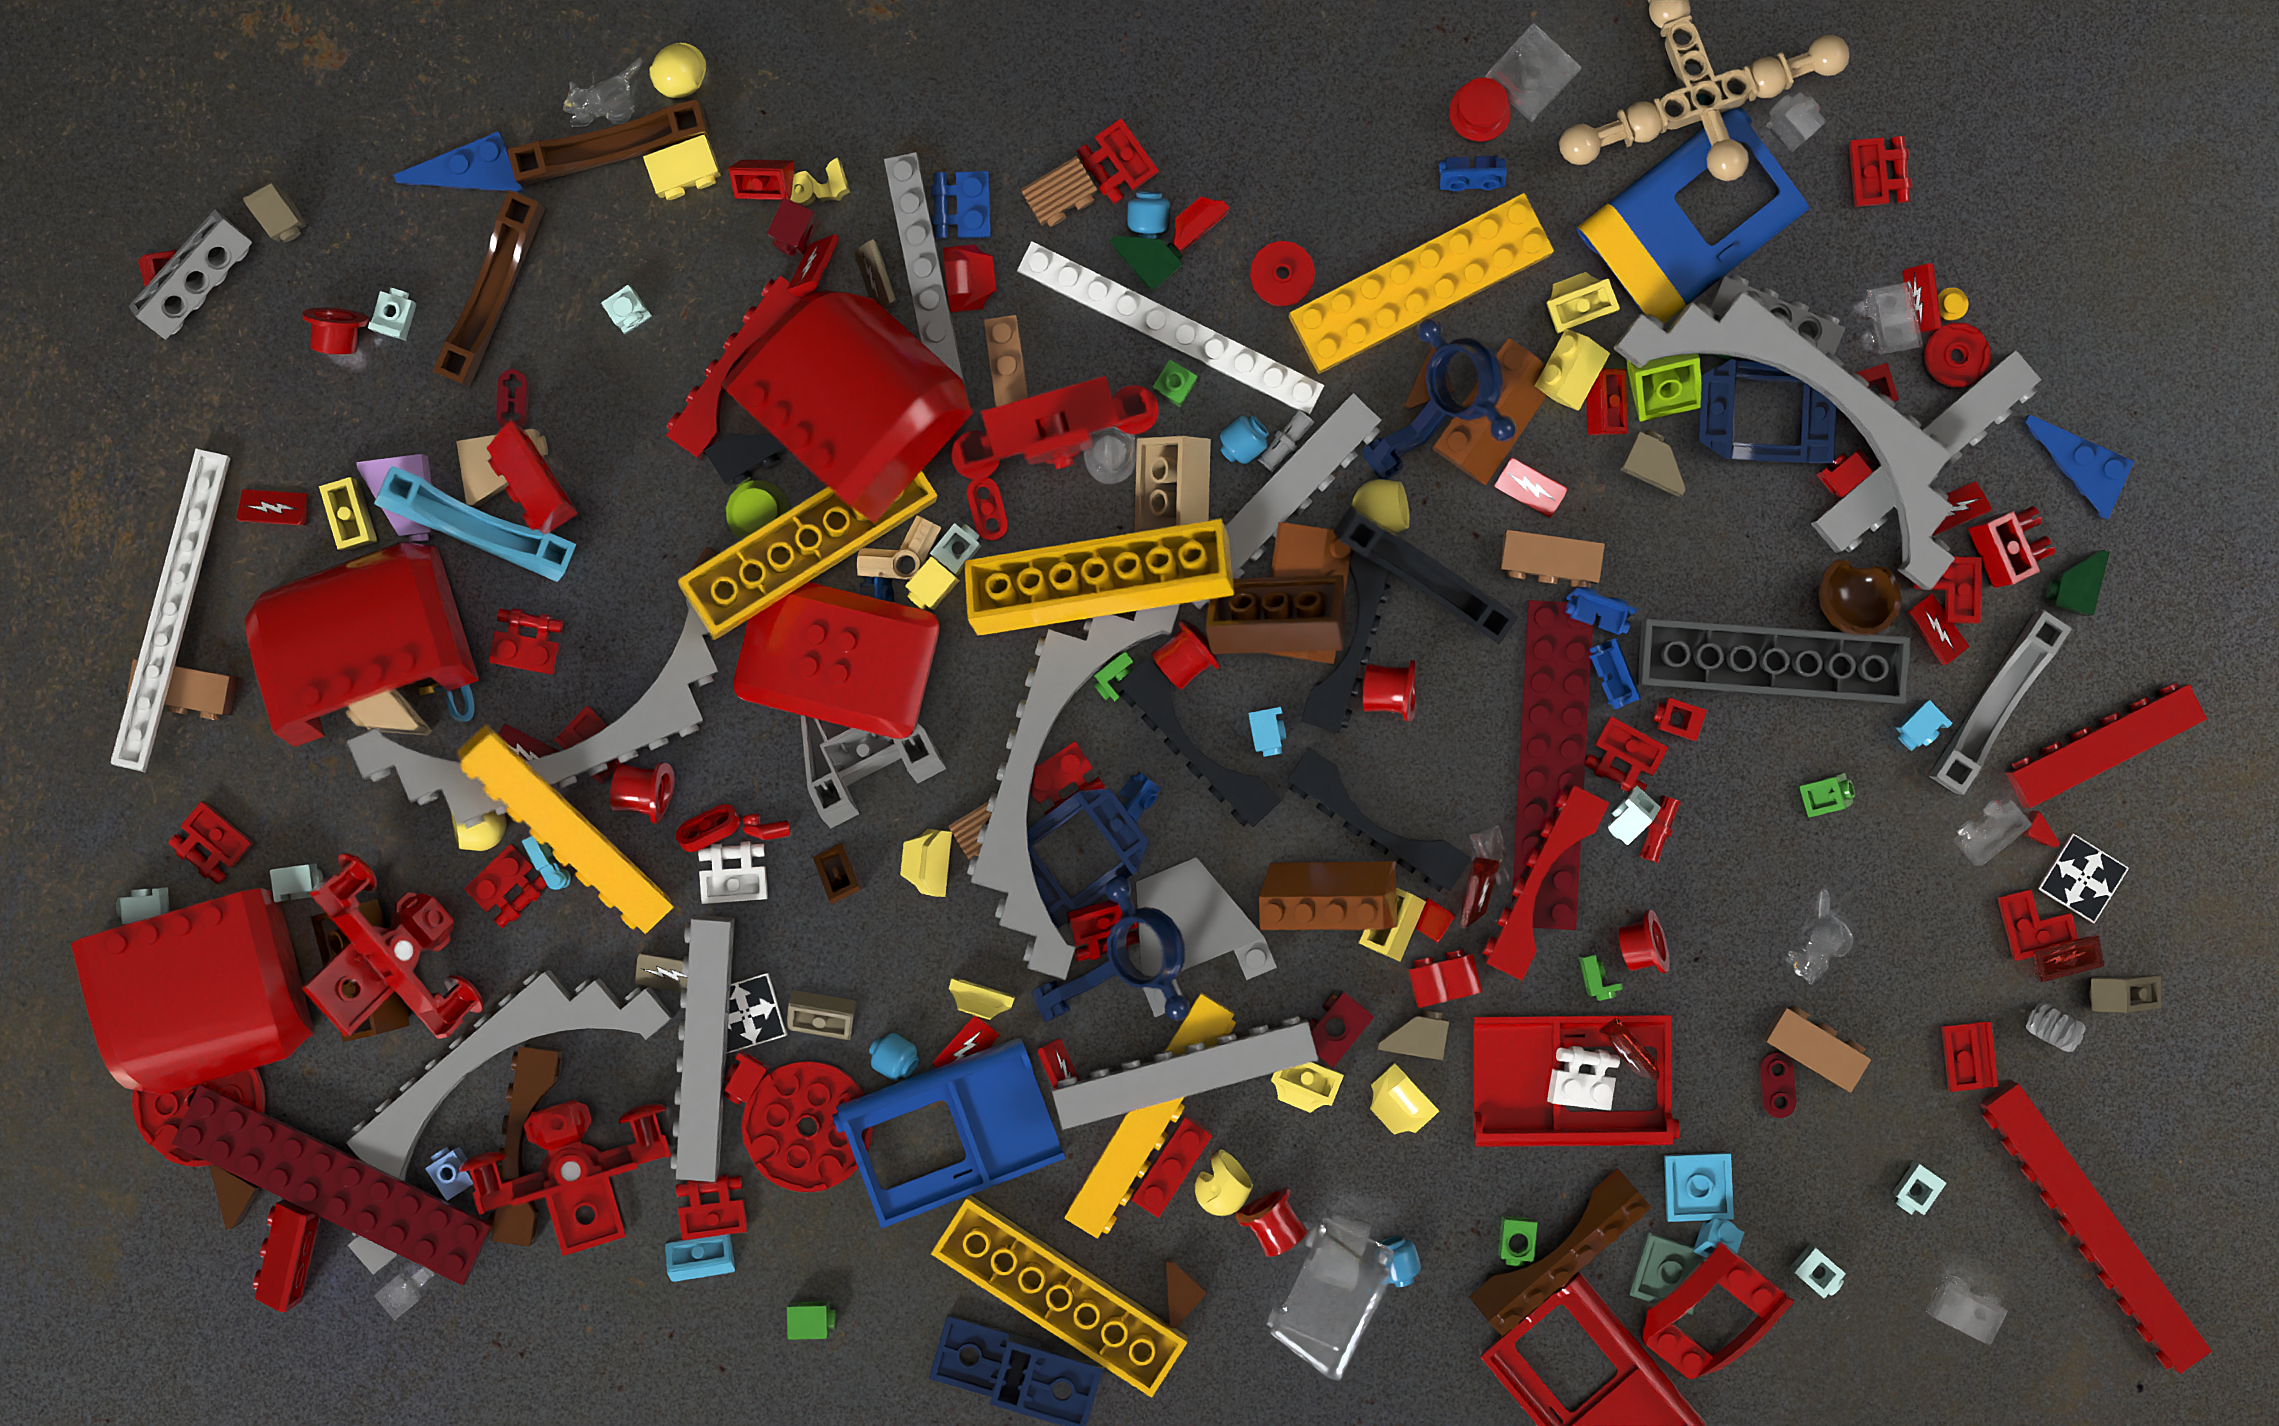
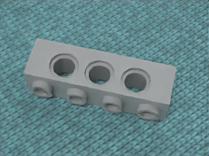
M215 209L128 307L139 320L166 340L170 334H175L181 329L184 319L192 310L198 309L204 303L206 294L211 288L224 281L228 269L236 261L242 260L247 255L252 241L243 231ZM221 247V251L217 256L208 257V253L212 248ZM199 271V276L196 280L186 281L187 276L191 272ZM178 296L177 301L173 305H164L168 297Z
M1731 274L1730 278L1724 276L1720 279L1708 306L1715 314L1721 316L1738 293L1743 291L1746 294L1753 292L1765 302L1763 306L1769 312L1773 310L1778 311L1791 322L1789 327L1797 334H1799L1800 324H1809L1814 331L1813 339L1817 342L1815 348L1824 355L1827 353L1835 354L1845 331V327L1838 325L1839 319L1825 313H1821L1820 316L1808 312L1809 307L1795 300H1791L1790 304L1778 299L1779 294L1768 288L1761 287L1760 291L1748 286V280L1740 276Z

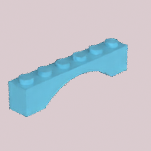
M392 465L384 478L374 502L377 506L556 582L565 574L576 546L575 543L554 534L548 533L545 535L537 529L532 531L529 527L514 524L481 512L450 497L423 478Z

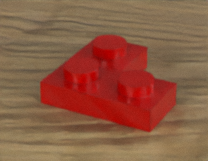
M1953 556L1955 559L1931 590H1946L1945 623L1979 624L1981 623L1982 557ZM1913 582V589H1921Z
M2025 889L1997 897L2014 961L2080 945L2072 913L2067 912L2039 920L2032 889Z

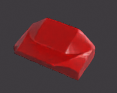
M1200 196L1175 218L1172 244L1182 254L1230 212V207L1224 200H1211Z
M976 244L943 247L951 314L983 310L985 301L991 294L997 291L993 255L980 251Z

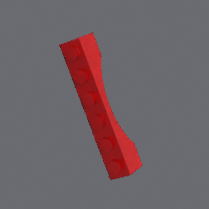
M779 276L776 281L771 279L761 293L764 296L758 307L753 305L742 319V322L745 323L738 334L733 332L723 346L726 352L719 361L715 358L710 363L704 373L707 376L701 387L696 385L690 391L685 400L688 403L681 414L676 412L667 424L666 428L669 429V432L666 436L700 460H703L706 456L704 450L714 445L721 435L720 414L722 399L725 393V389L721 385L722 381L761 337L791 307L802 299L787 291L790 282L782 276Z
M1570 785L1568 790L1562 789L1555 803V806L1559 808L1554 820L1551 818L1547 819L1540 834L1545 838L1539 849L1534 847L1526 862V865L1530 868L1525 878H1518L1511 892L1515 899L1510 908L1506 906L1503 908L1497 920V924L1501 927L1496 937L1490 936L1484 946L1482 954L1486 955L1485 963L1521 981L1523 980L1537 952L1533 937V910L1541 882L1551 865L1566 849L1580 839L1596 832L1610 804L1609 802L1574 785Z

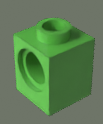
M1169 359L1152 388L1154 392L1181 408L1197 382L1198 376Z
M1502 1215L1498 1255L1501 1259H1506L1505 1264L1525 1266V1261L1534 1262L1537 1221L1535 1218ZM1514 1234H1523L1526 1237V1243L1521 1249L1516 1250L1509 1247V1240Z
M829 1301L790 1302L788 1304V1340L827 1339L830 1335V1329H835V1309L830 1310Z

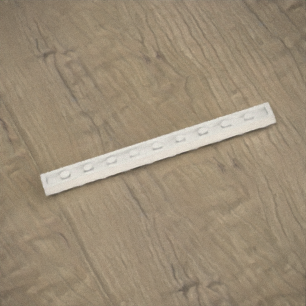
M1032 241L1017 270L1019 273L1278 401L1301 410L1307 415H1310L1324 387L1323 384Z
M195 449L112 755L111 764L142 772L147 770L230 458L226 455Z

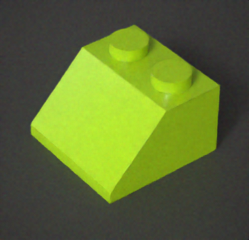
M1698 353L1670 355L1651 359L1640 368L1627 360L1628 376L1640 422L1701 408L1702 382Z

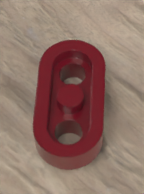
M1770 1052L1761 1059L1759 1064L1762 1106L1769 1115L1775 1118H1785L1791 1115L1796 1108L1794 1067L1788 1056L1780 1052ZM1780 1063L1783 1071L1779 1075H1774L1772 1067ZM1779 1096H1784L1786 1100L1785 1105L1777 1108L1775 1106V1099Z

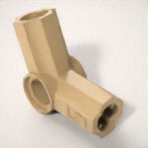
M917 515L899 550L862 548L859 550L857 576L910 581L926 563L943 528ZM906 557H913L916 564L915 569L909 574H903L900 570L901 561Z

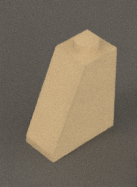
M536 429L524 430L528 433L542 457L547 455L548 447L545 436H540V432ZM496 435L456 441L466 505L472 508L480 507L504 491L505 487L509 485L503 474L497 476L488 463V460L492 457L486 448Z

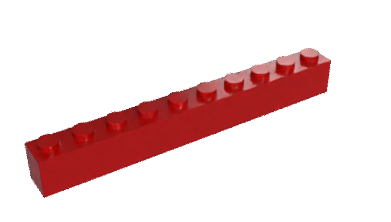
M2011 1080L1983 1100L1980 1104L1985 1112L1981 1115L1992 1130L1999 1129L2004 1136V1139L2001 1140L2004 1148L2012 1157L2017 1154L2024 1164L2020 1169L2031 1183L2035 1181L2043 1190L2039 1194L2043 1202L2050 1210L2056 1208L2062 1218L2058 1222L2070 1237L2072 1235L2077 1237L2081 1243L2077 1248L2087 1262L2091 1263L2094 1261L2098 1266L2100 1272L2097 1273V1276L2108 1290L2113 1288L2120 1297L2116 1302L2128 1317L2133 1315L2139 1325L2135 1328L2146 1343L2152 1341L2158 1349L2155 1356L2166 1370L2171 1368L2181 1374L2211 1353L2210 1347L2020 1084Z

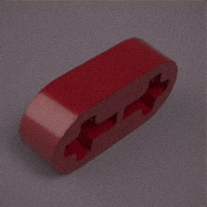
M506 370L498 379L496 418L502 428L509 422L504 419V415L511 412V403H515L514 410L521 416L520 420H515L514 423L523 429L528 422L530 384L527 376L519 370ZM516 375V380L522 382V386L515 389V398H511L512 391L505 384L506 381L512 380V376Z

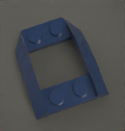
M1729 359V361L1702 375L1699 441L1725 459L1834 463L1837 406L1822 393L1784 371L1754 361ZM1736 379L1804 383L1801 446L1734 442Z
M1111 789L1079 791L1027 829L1032 873L1040 898L1056 929H1059L1068 922L1066 913L1088 907L1105 895L1106 884L1111 878L1117 876L1127 879L1136 873L1149 844L1146 836ZM1084 808L1122 862L1070 899L1032 846Z

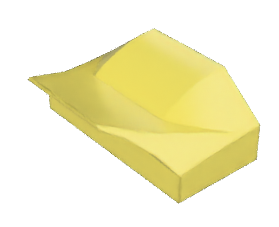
M1587 272L1554 283L1551 298L1546 302L1557 334L1564 332L1565 329H1574L1620 310L1609 279L1599 280Z
M926 829L921 835L903 843L900 875L914 884L920 893L938 897L946 896L952 832Z
M953 977L949 985V990L955 998L958 1010L989 1020L997 1014L1011 1009L1015 1000V995L957 977Z
M1310 1062L1274 1072L1271 1081L1276 1085L1278 1100L1311 1113L1322 1105L1332 1106L1344 1075L1317 1062Z
M1395 1062L1371 1083L1373 1100L1370 1109L1394 1135L1405 1131L1416 1133L1439 1112L1437 1107Z

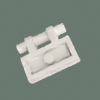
M745 841L735 846H722V843H718L698 850L699 861L712 860V870L699 871L702 904L768 899L766 866L753 867L752 863L753 857L765 856L764 843L751 844V841ZM741 858V868L724 869L723 859Z
M1570 1046L1568 1049L1558 1048L1556 1058L1558 1061H1565L1564 1070L1552 1069L1547 1102L1611 1110L1616 1078L1605 1076V1070L1608 1067L1618 1068L1620 1057L1609 1054L1607 1050L1596 1049L1594 1052L1584 1051L1582 1047ZM1582 1064L1591 1065L1590 1074L1580 1073L1579 1067Z

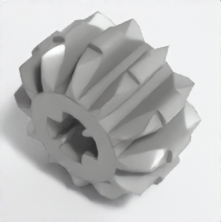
M2046 1003L2037 1004L2035 1010H2032L2029 1015V1021L2026 1025L2027 1030L2031 1034L2067 1052H2074L2077 1045H2080L2084 1037L2082 1035L2086 1030L2084 1023Z

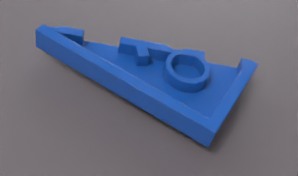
M499 131L394 174L397 183L409 185H433L459 189L475 188L487 191L511 190L516 193L524 191L523 187L515 181L507 147Z
M2027 415L2024 422L2029 426L2033 436L2040 440L2052 454V459L2066 476L2075 482L2079 492L2085 495L2098 510V515L2105 520L2109 519L2134 461L2039 418Z

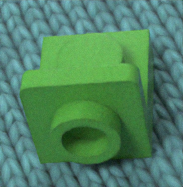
M1126 652L1122 653L1094 675L1098 680L1094 687L1105 700L1111 697L1114 701H1117L1120 698L1108 682L1114 679L1118 683L1132 672L1129 666L1133 661Z
M1845 773L1799 786L1808 818L1846 809L1853 804V798H1855L1854 786L1850 779L1847 780Z
M1592 953L1579 956L1587 995L1591 997L1596 996L1597 1001L1614 998L1616 997L1615 991L1623 990L1622 983L1619 981L1602 984L1601 979L1606 978L1602 959L1597 960L1596 955Z

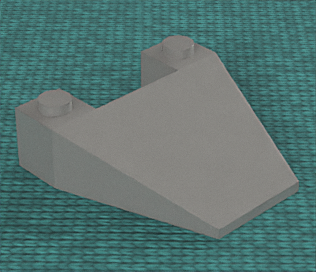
M800 715L808 791L820 817L830 829L860 814L847 788L848 785L901 758L917 784L946 769L933 740L918 723L914 733L909 737L895 739Z
M1197 857L1136 881L1138 909L1145 906L1159 909L1170 916L1179 928L1185 944V962L1181 971L1232 950L1236 953L1246 980L1277 968L1264 935ZM1139 923L1142 973L1155 977L1163 965V950L1159 938L1154 931L1144 923ZM1173 980L1172 983L1178 995H1182L1177 980ZM1144 987V992L1154 1016L1158 1017L1165 1014L1164 1006L1166 999L1162 991L1157 988Z

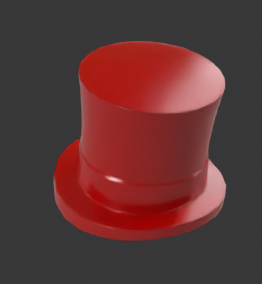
M1477 78L1468 82L1455 93L1450 104L1449 118L1452 126L1458 134L1471 141L1486 142L1495 139L1504 132L1511 117L1510 103L1505 89L1500 83L1490 78Z
M1182 619L1178 622L1181 630L1170 641L1151 653L1162 672L1180 690H1183L1199 673L1211 665L1217 670L1221 667L1217 654H1212L1207 637L1195 625Z
M1410 660L1408 667H1387L1368 663L1363 683L1364 712L1390 711L1403 713L1404 721L1411 722L1415 717L1417 704L1415 660Z
M665 762L658 763L655 769L639 768L620 763L615 769L611 783L610 804L614 812H637L650 815L651 822L658 824L663 818L674 792L675 776L672 767Z
M1288 1186L1246 1204L1235 1216L1239 1225L1249 1226L1255 1233L1267 1257H1273L1291 1249L1308 1232L1295 1215L1287 1200L1291 1194Z

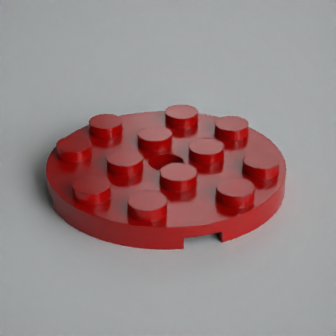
M820 1061L793 1062L772 1071L760 1081L750 1101L746 1103L743 1113V1141L755 1164L754 1166L774 1184L796 1192L823 1191L849 1178L858 1169V1165L845 1131L838 1133L832 1114L837 1113V1105L864 1096L863 1089L845 1071ZM811 1117L816 1122L817 1130L814 1134L805 1135L800 1131L799 1122L802 1118ZM873 1126L864 1129L861 1133L867 1153L873 1137Z
M257 1068L202 1083L263 1113L265 1111V1090ZM199 1085L164 1095L133 1090L132 1109L139 1132L148 1145H152L159 1153L165 1156L164 1158L180 1165L192 1167L214 1165L172 1144L191 1103V1097Z

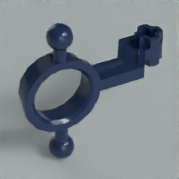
M1428 317L1419 322L1417 327L1418 337L1423 342L1431 343L1436 349L1427 365L1426 372L1427 392L1431 400L1411 425L1387 437H1383L1382 440L1377 438L1363 449V457L1379 479L1388 480L1393 475L1398 474L1403 468V461L1400 457L1425 444L1448 415L1464 420H1473L1486 416L1491 422L1490 431L1496 440L1505 442L1514 437L1516 433L1515 421L1509 416L1501 415L1495 407L1501 396L1503 377L1498 358L1485 342L1472 337L1453 340L1448 344L1442 336V325L1437 319ZM1458 351L1467 353L1473 359L1478 369L1480 381L1478 395L1474 403L1468 408L1459 406L1451 398L1446 385L1447 365L1452 356Z
M1113 877L1106 884V894L1110 900L1118 902L1122 914L1119 921L1112 927L1107 939L1109 961L1088 974L1060 987L1057 981L1054 980L1033 990L1031 994L1045 1022L1070 1011L1067 1003L1069 999L1099 986L1116 975L1133 987L1160 989L1166 999L1165 1013L1170 1019L1183 1020L1190 1012L1189 1001L1186 997L1178 995L1172 983L1180 975L1185 962V944L1179 928L1170 916L1159 909L1146 906L1135 909L1129 897L1131 885L1128 880L1123 877ZM1135 922L1144 923L1159 938L1163 950V965L1155 977L1144 975L1129 960L1126 950V936L1129 928Z

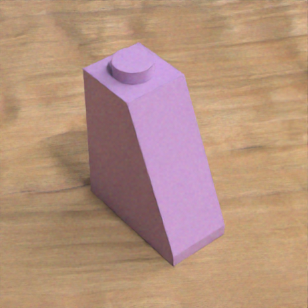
M423 454L356 462L358 471L375 498L391 465L423 478L431 484L428 456ZM382 508L398 536L409 537V542L428 541V535L438 534L434 529Z

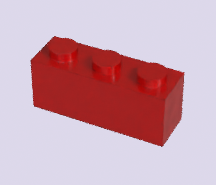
M1184 1114L1133 1192L1131 1201L1159 1218L1213 1136L1212 1131L1187 1114Z

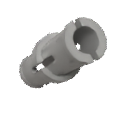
M1298 410L1283 430L1276 432L1274 441L1257 461L1274 473L1283 459L1291 451L1294 452L1298 446L1296 444L1315 422L1301 410Z

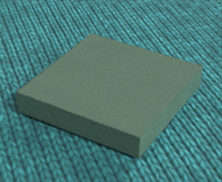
M1648 1231L1628 1294L1657 1304L1681 1284L1702 1260L1706 1261L1707 1258L1693 1252L1695 1247L1693 1245ZM1695 1306L1692 1307L1687 1313L1692 1315Z

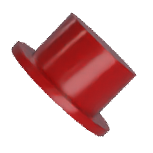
M322 307L306 309L302 312L303 320L311 323L310 348L327 354L343 355L355 353L357 351L358 327L366 326L369 323L367 315L347 309Z
M1652 909L1644 912V921L1619 928L1620 946L1629 970L1635 971L1656 965L1658 971L1662 974L1669 971L1670 961L1667 942L1660 921Z

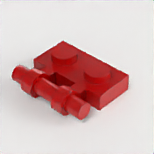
M1122 118L1095 136V140L1101 149L1093 153L1089 146L1085 144L1076 151L1083 160L1082 165L1086 172L1090 171L1100 184L1098 188L1104 196L1108 195L1114 205L1124 199V195L1118 188L1123 182H1126L1130 189L1134 191L1159 173L1158 168ZM1107 158L1110 159L1118 170L1112 177L1109 176L1101 165V162Z
M1905 136L1892 137L1893 150H1885L1884 137L1851 140L1849 142L1855 207L1890 203L1889 191H1897L1898 203L1911 202L1910 189L1913 188L1912 178L1908 177L1907 160L1910 159V153L1905 145ZM1891 161L1894 162L1895 179L1888 180L1886 162Z
M499 608L497 621L509 623L508 633L494 631L489 663L555 675L561 643L548 641L550 631L562 633L564 621L552 619V615L541 613L540 616L523 613V609L512 608V610ZM521 626L536 628L537 637L531 638L519 635Z
M1609 716L1594 744L1605 750L1604 755L1599 759L1589 753L1584 764L1586 767L1594 770V775L1600 778L1605 776L1620 784L1619 788L1627 793L1636 786L1645 791L1647 784L1638 780V775L1643 771L1653 776L1669 747ZM1615 756L1631 765L1627 773L1611 765Z
M1074 741L1034 768L1030 792L1038 804L1050 797L1055 806L1044 812L1045 815H1048L1077 792L1104 789L1105 785L1099 776L1087 783L1083 775L1093 769L1076 741ZM1074 781L1079 790L1063 800L1058 791Z
M201 801L180 826L190 834L188 838L183 840L178 834H175L168 841V844L176 850L178 857L183 861L187 859L199 869L198 873L203 878H210L217 885L226 878V875L218 869L219 864L223 862L229 868H233L254 843L205 801ZM199 843L212 853L208 859L195 850Z
M512 843L474 878L464 890L485 912H489L497 904L502 912L494 918V922L503 929L510 921L515 922L521 916L520 911L532 900L536 901L542 896L541 891L547 884L541 874L533 882L526 876L535 866ZM518 884L523 891L510 902L506 895Z
M1108 900L1066 913L1074 945L1080 946L1085 944L1084 947L1077 948L1074 951L1077 962L1085 959H1090V961L1100 959L1102 954L1107 953V940L1100 942L1098 940L1109 937L1112 927L1119 921L1122 910L1118 902ZM1135 922L1129 928V930L1138 928L1137 922ZM1137 931L1127 934L1126 950H1129L1128 946L1140 943Z
M728 1174L718 1175L715 1182L688 1180V1183L676 1184L677 1197L689 1196L690 1205L678 1207L682 1241L748 1231L744 1198L731 1200L730 1190L742 1189L741 1176L728 1177ZM718 1192L719 1201L702 1203L701 1194Z

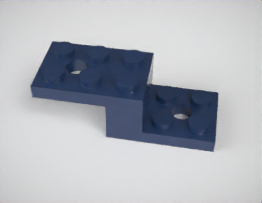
M948 1314L929 1379L991 1397L989 1405L1061 1426H1087L1103 1366L1040 1348L1042 1341ZM966 1347H973L977 1350L979 1359L973 1364H967L962 1361L960 1352ZM1058 1382H1066L1071 1386L1072 1393L1069 1397L1060 1399L1054 1395L1053 1386Z

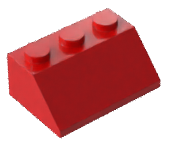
M512 420L507 422L486 448L492 457L488 460V463L497 476L503 474L509 485L505 489L515 504L520 501L526 512L522 516L533 531L537 528V530L546 535L577 515L578 512L528 433Z
M285 1199L277 1202L276 1206L271 1207L267 1224L271 1225L269 1238L264 1239L260 1250V1257H264L261 1270H257L253 1281V1289H257L256 1300L283 1313L301 1303L320 1216Z

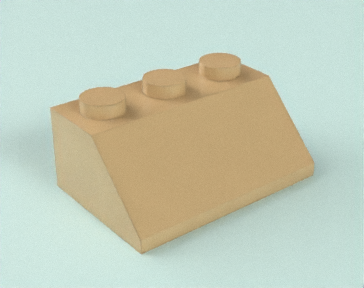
M1189 436L1137 438L1134 533L1208 521L1211 439Z
M396 688L348 705L349 709L346 711V714L358 727L361 725L368 730L379 728L381 732L428 735L432 732Z

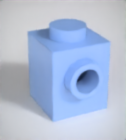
M445 1147L430 1157L434 1163L425 1169L446 1201L474 1184L470 1170L459 1172L460 1165L467 1160L460 1147L451 1152L448 1147Z

